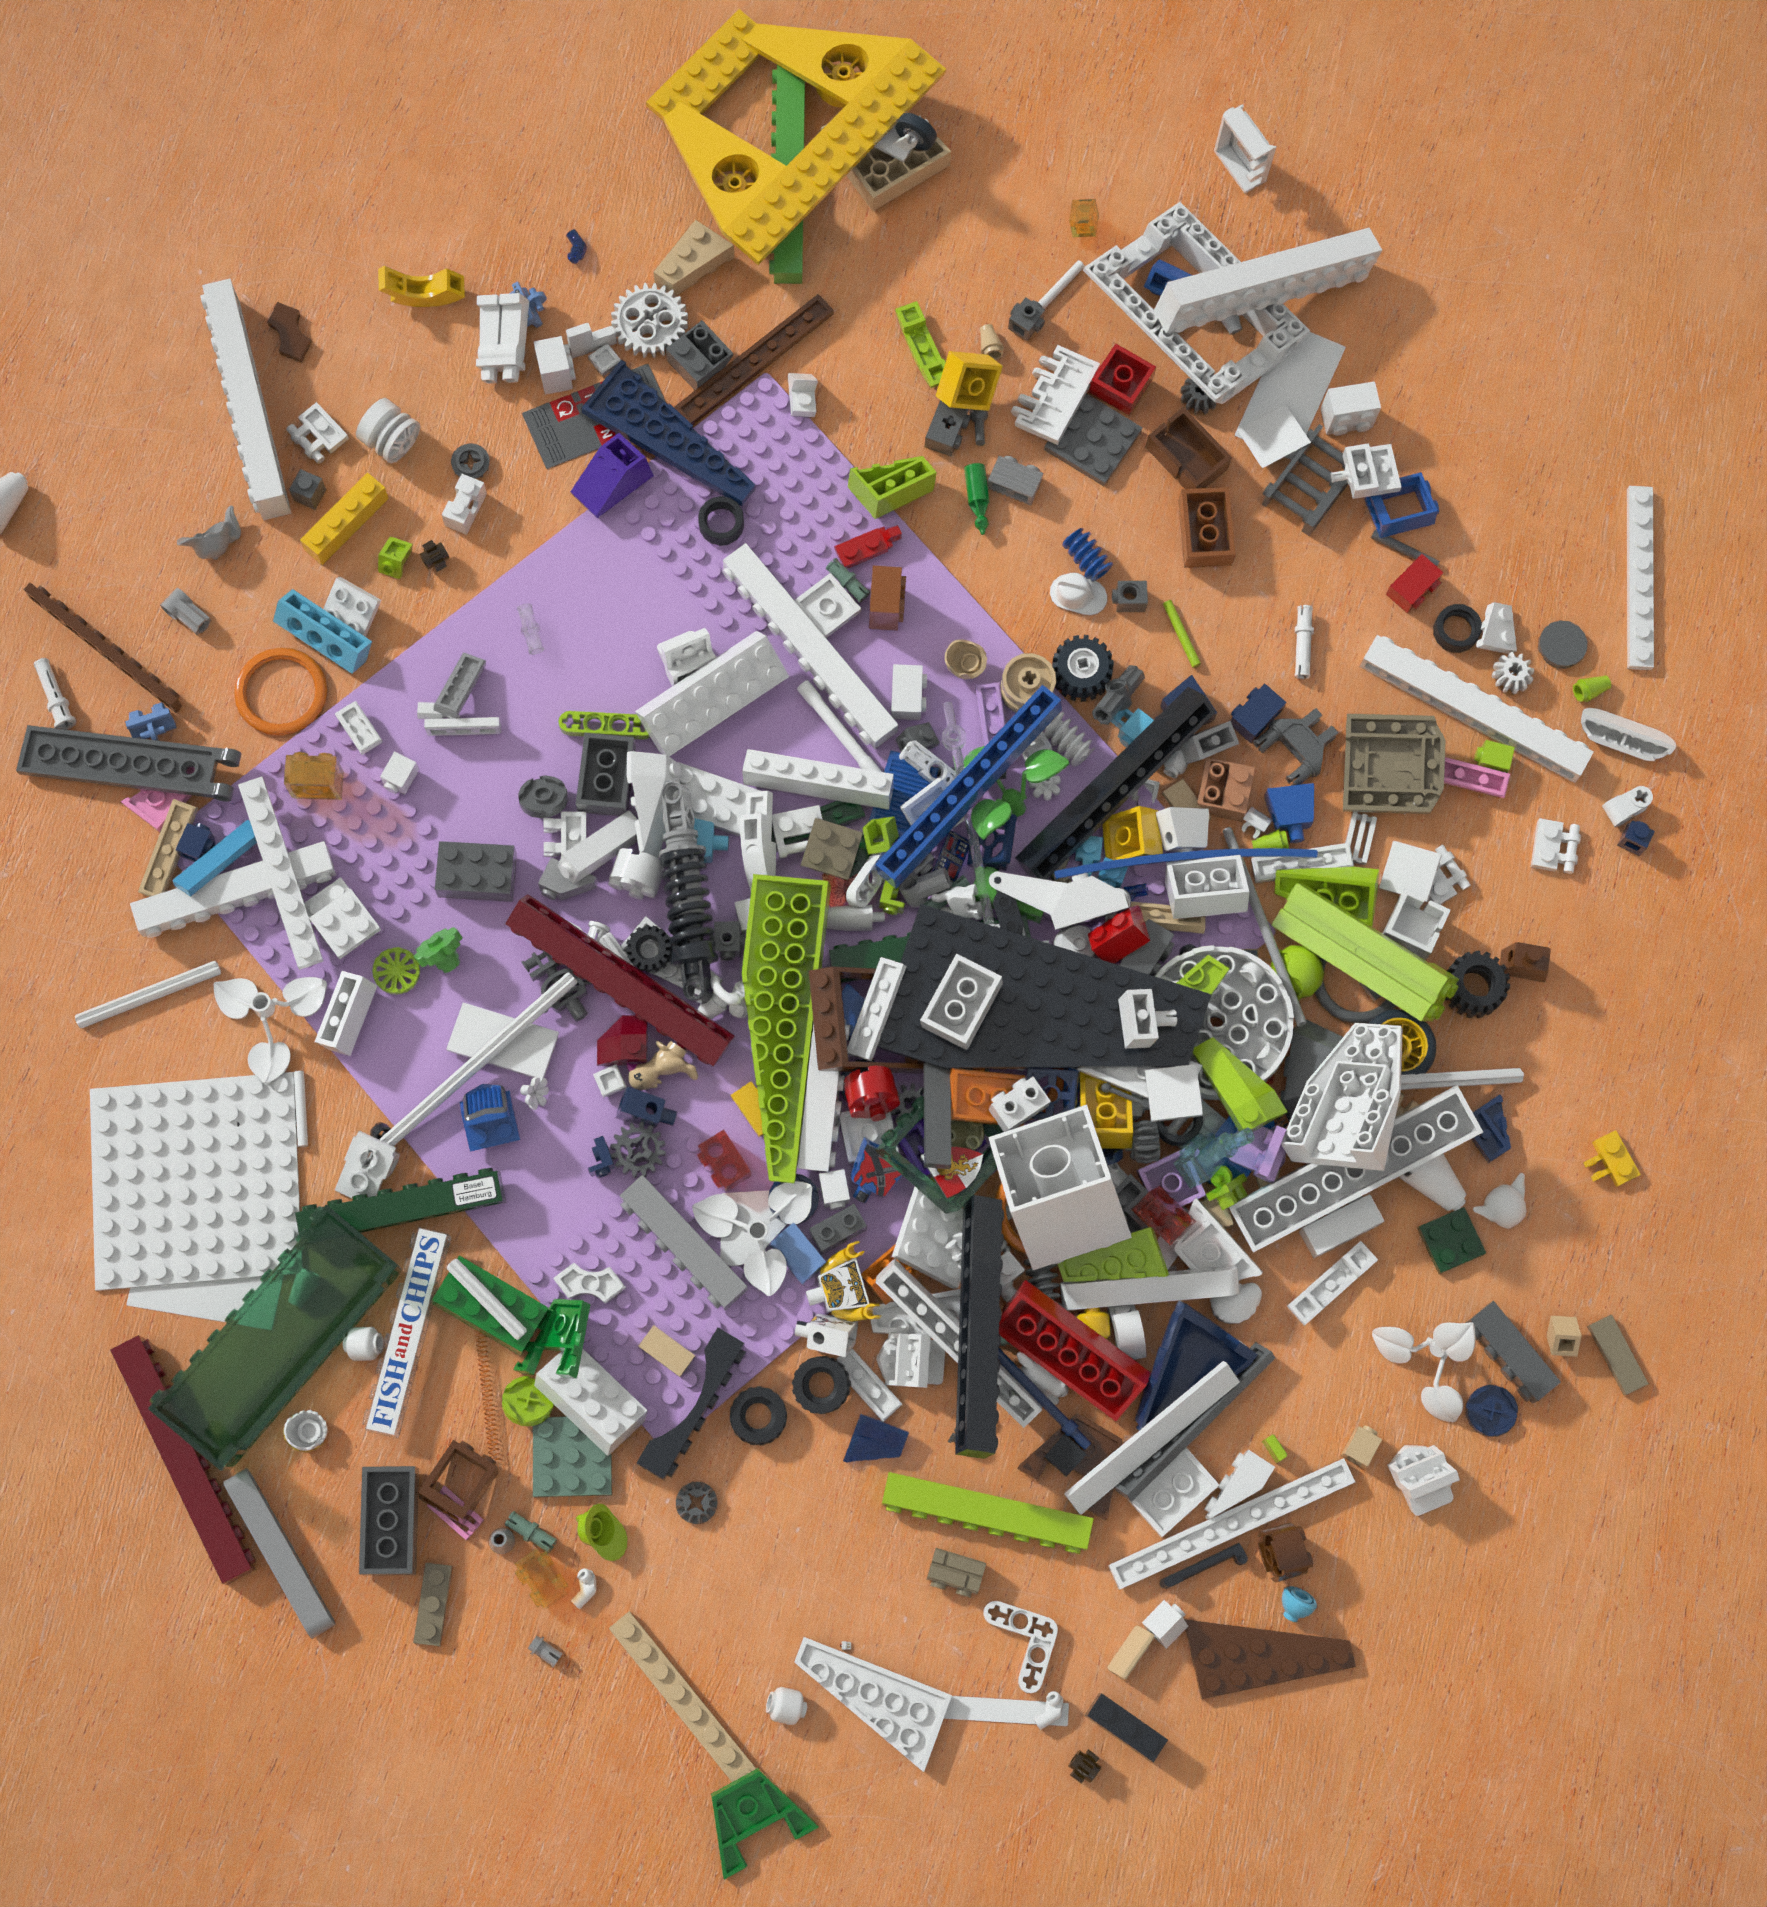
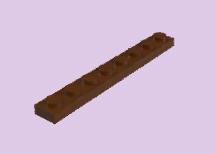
M817 294L674 408L694 425L834 315V310Z
M29 583L23 589L32 601L160 702L164 703L174 713L181 709L182 705L178 700L180 696L169 686L166 689L162 687L160 679L151 672L148 674L141 670L143 668L142 665L131 657L128 660L123 656L124 651L114 643L111 646L104 641L106 637L97 629L91 631L87 628L86 625L88 623L78 614L73 617L68 613L69 608L60 600L54 602L49 598L51 594L41 585L37 588L32 583Z

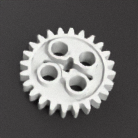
M644 283L641 290L637 285H634L635 292L632 293L627 289V297L619 296L620 304L614 303L615 311L611 312L613 319L611 325L615 330L616 337H618L619 345L625 343L626 351L633 348L635 356L639 351H642L643 358L647 356L648 352H651L652 357L655 358L657 351H660L664 356L665 349L685 334L684 329H688V322L686 321L688 320V313L685 312L686 306L681 304L680 296L674 298V290L666 293L665 285L660 290L657 289L656 283L649 289L647 284ZM650 303L657 304L655 307H648L647 305ZM631 316L638 317V319L632 321L628 318ZM665 320L671 321L668 325H664L661 322ZM646 333L652 334L649 338L642 337Z

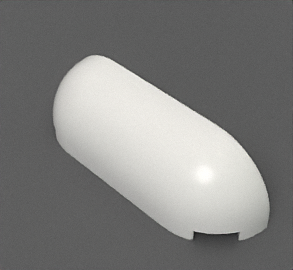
M1586 708L1582 712V728L1587 737L1598 744L1647 761H1655V759L1670 755L1676 748V743L1671 737L1654 728L1600 709Z

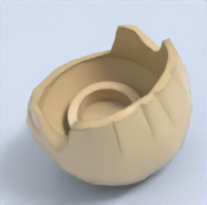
M960 639L951 642L946 649L945 663L949 672L960 679L967 680L978 677L985 670L987 656L984 648L979 644Z

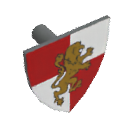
M951 1147L950 1169L927 1167L946 1199L965 1190L974 1181L980 1170L983 1154L968 1148ZM923 1154V1155L920 1156V1158H921L922 1161L924 1162V1154Z

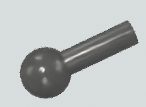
M971 409L969 415H971V421L975 423L976 445L983 446L985 444L984 422L988 418V411Z

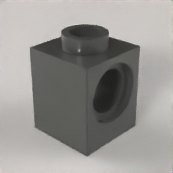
M1118 581L1116 589H1112V604H1116V612H1145L1148 604L1147 581ZM1130 593L1134 595L1135 599L1128 600L1123 595Z

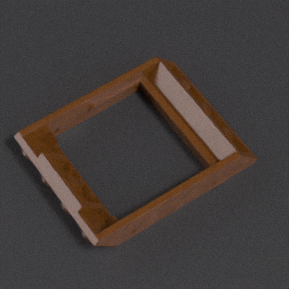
M827 967L809 971L819 1071L854 1072L860 1069V1072L869 1071V1066H885L892 1073H924L923 1062L905 1057V1063L849 1062L841 978L873 980L876 969Z

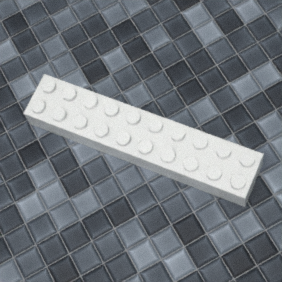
M1366 228L1177 279L1167 283L1154 312L1166 334L1175 331L1182 332L1186 328L1200 327L1214 320L1222 321L1232 315H1243L1247 311L1261 310L1268 305L1283 304L1290 299H1301L1308 294L1322 293L1327 289L1333 287L1340 288L1355 281L1362 282L1368 277L1370 270L1377 262L1382 248L1371 229Z
M231 279L202 285L204 294L200 295L203 308L207 313L205 318L208 329L212 334L211 343L213 350L218 358L216 363L223 379L221 384L228 400L226 402L227 409L233 420L231 425L234 436L238 441V454L244 465L242 471L245 481L249 486L247 491L250 502L253 504L255 513L260 512L263 520L292 514L239 298Z
M1456 1085L1395 1117L1384 1171L1308 1163L1249 1194L1229 1207L1252 1251L1255 1252L1483 1133L1462 1092Z

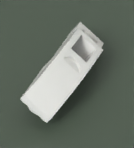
M769 791L747 793L746 815H740L742 857L750 891L753 874L775 876L777 843L771 842L773 793Z

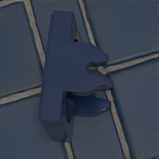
M1011 814L1009 820L998 828L1005 830L1004 834L998 835L996 830L990 833L994 834V840L989 846L986 845L987 837L984 840L981 839L974 827H972L967 865L970 867H992L998 871L999 869L1006 871L1008 864L1011 862L1017 816ZM998 843H1003L1002 850L995 857H992L993 849ZM980 845L985 848L984 857L980 853Z
M1045 1068L1028 1069L1027 1080L1034 1077L1038 1082L1040 1079L1048 1076V1085L1043 1087V1091L1045 1092L1047 1088L1053 1087L1058 1092L1057 1099L1054 1102H1050L1045 1113L1041 1111L1031 1119H1045L1075 1109L1077 1107L1079 1071ZM1057 1076L1067 1083L1070 1092L1060 1091L1056 1086ZM1060 1099L1069 1100L1064 1110L1054 1114V1104L1058 1103Z

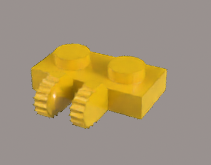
M1616 1130L1593 1141L1592 1144L1598 1155L1583 1162L1585 1168L1594 1166L1602 1160L1606 1169L1594 1173L1591 1176L1593 1182L1610 1175L1615 1186L1618 1187L1641 1175Z

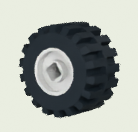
M1079 635L1073 636L1072 641L1068 638L1064 641L1063 646H1058L1057 652L1053 656L1052 667L1056 674L1055 687L1057 690H1062L1061 695L1064 697L1070 695V700L1076 701V697L1081 698V702H1086L1088 697L1094 700L1097 694L1101 696L1104 693L1106 684L1112 678L1114 662L1111 660V651H1106L1107 645L1104 642L1101 645L1098 644V638L1094 637L1093 640H1090L1089 635H1084L1083 639H1079Z

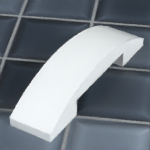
M1360 1241L1287 1307L1305 1326L1377 1262L1378 1259Z

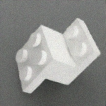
M341 877L305 902L311 923L339 959L381 930Z

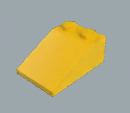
M1080 1072V1107L1087 1105L1101 1148L1132 1149V1101L1111 1092H1103L1101 1087L1107 1082ZM1110 1084L1112 1088L1132 1096L1131 1092Z

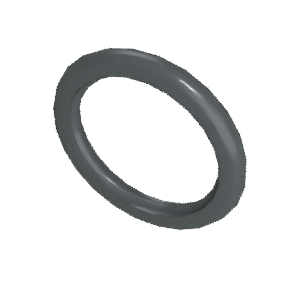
M1318 956L1322 961L1323 969L1325 970V965L1327 961ZM1324 977L1322 985L1315 992L1316 998L1326 1011L1341 1021L1352 1024H1368L1378 1014L1397 1007L1386 999L1380 1006L1366 1012L1346 1010L1331 999L1324 985Z

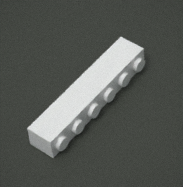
M747 749L742 770L744 785L888 810L894 789V774Z
M845 1020L846 1039L849 1040L850 1025H846ZM814 1024L798 1169L830 1172V1167H835L836 1152H832L833 1142L838 1141L839 1127L835 1126V1118L841 1115L842 1101H837L838 1091H843L845 1076H841V1072L818 1070Z

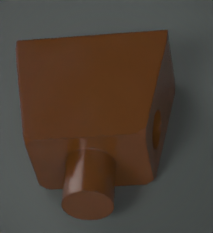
M1515 942L1501 950L1500 966L1504 964L1507 968L1504 973H1509L1511 977L1546 982L1551 948Z

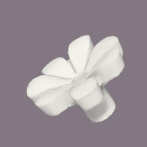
M1054 776L1040 783L1029 782V787L1036 788L1033 791L1034 797L1039 798L1043 794L1045 800H1051L1052 794L1056 796L1060 794V788L1057 785L1061 783V779L1059 776Z
M534 1077L530 1085H523L521 1087V1094L526 1095L525 1103L533 1110L538 1108V1104L545 1106L547 1102L546 1098L543 1097V1095H547L549 1092V1088L545 1087L548 1083L546 1078Z

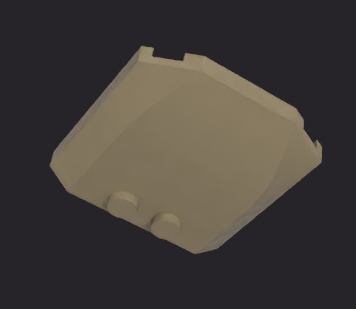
M1347 714L1343 812L1431 814L1444 791L1446 740L1434 716Z

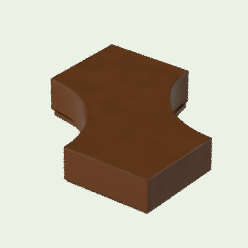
M277 302L267 323L281 337L279 353L302 363L312 342L310 338L303 335L299 330L300 312L297 309Z

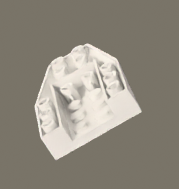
M1355 1023L1306 1082L1281 1142L1282 1147L1292 1162L1384 1171L1401 1093V1026Z

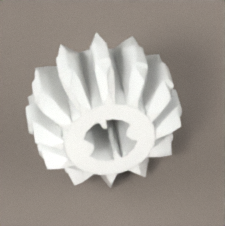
M1513 652L1509 653L1508 657L1502 655L1499 658V662H1495L1493 665L1495 671L1492 673V678L1498 679L1495 683L1496 687L1504 686L1503 693L1507 692L1508 689H1511L1513 695L1518 690L1523 692L1527 689V684L1532 683L1533 677L1531 675L1534 673V668L1528 667L1531 660H1522L1523 653L1519 654L1517 658Z

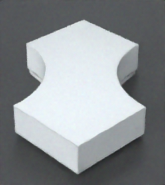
M573 1263L553 1278L569 1300L578 1295L588 1294L598 1297L606 1304L626 1289L610 1267L599 1272H588Z

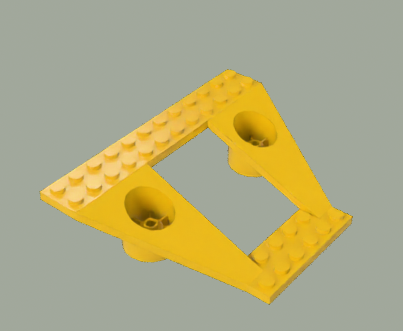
M738 9L646 101V107L664 121L721 233L759 265L896 125L898 119L904 113H907L945 75L946 68L912 39L757 24L743 11ZM758 54L816 87L818 95L826 103L834 107L843 108L787 166L702 115L758 59ZM840 61L836 66L833 64V62ZM827 66L832 73H824L823 69ZM857 66L861 72L855 73L854 68ZM732 171V173L727 176L723 172ZM735 171L743 172V174L740 175L738 173H735ZM717 176L723 180V183L714 184L713 182ZM750 176L754 183H746L745 179Z

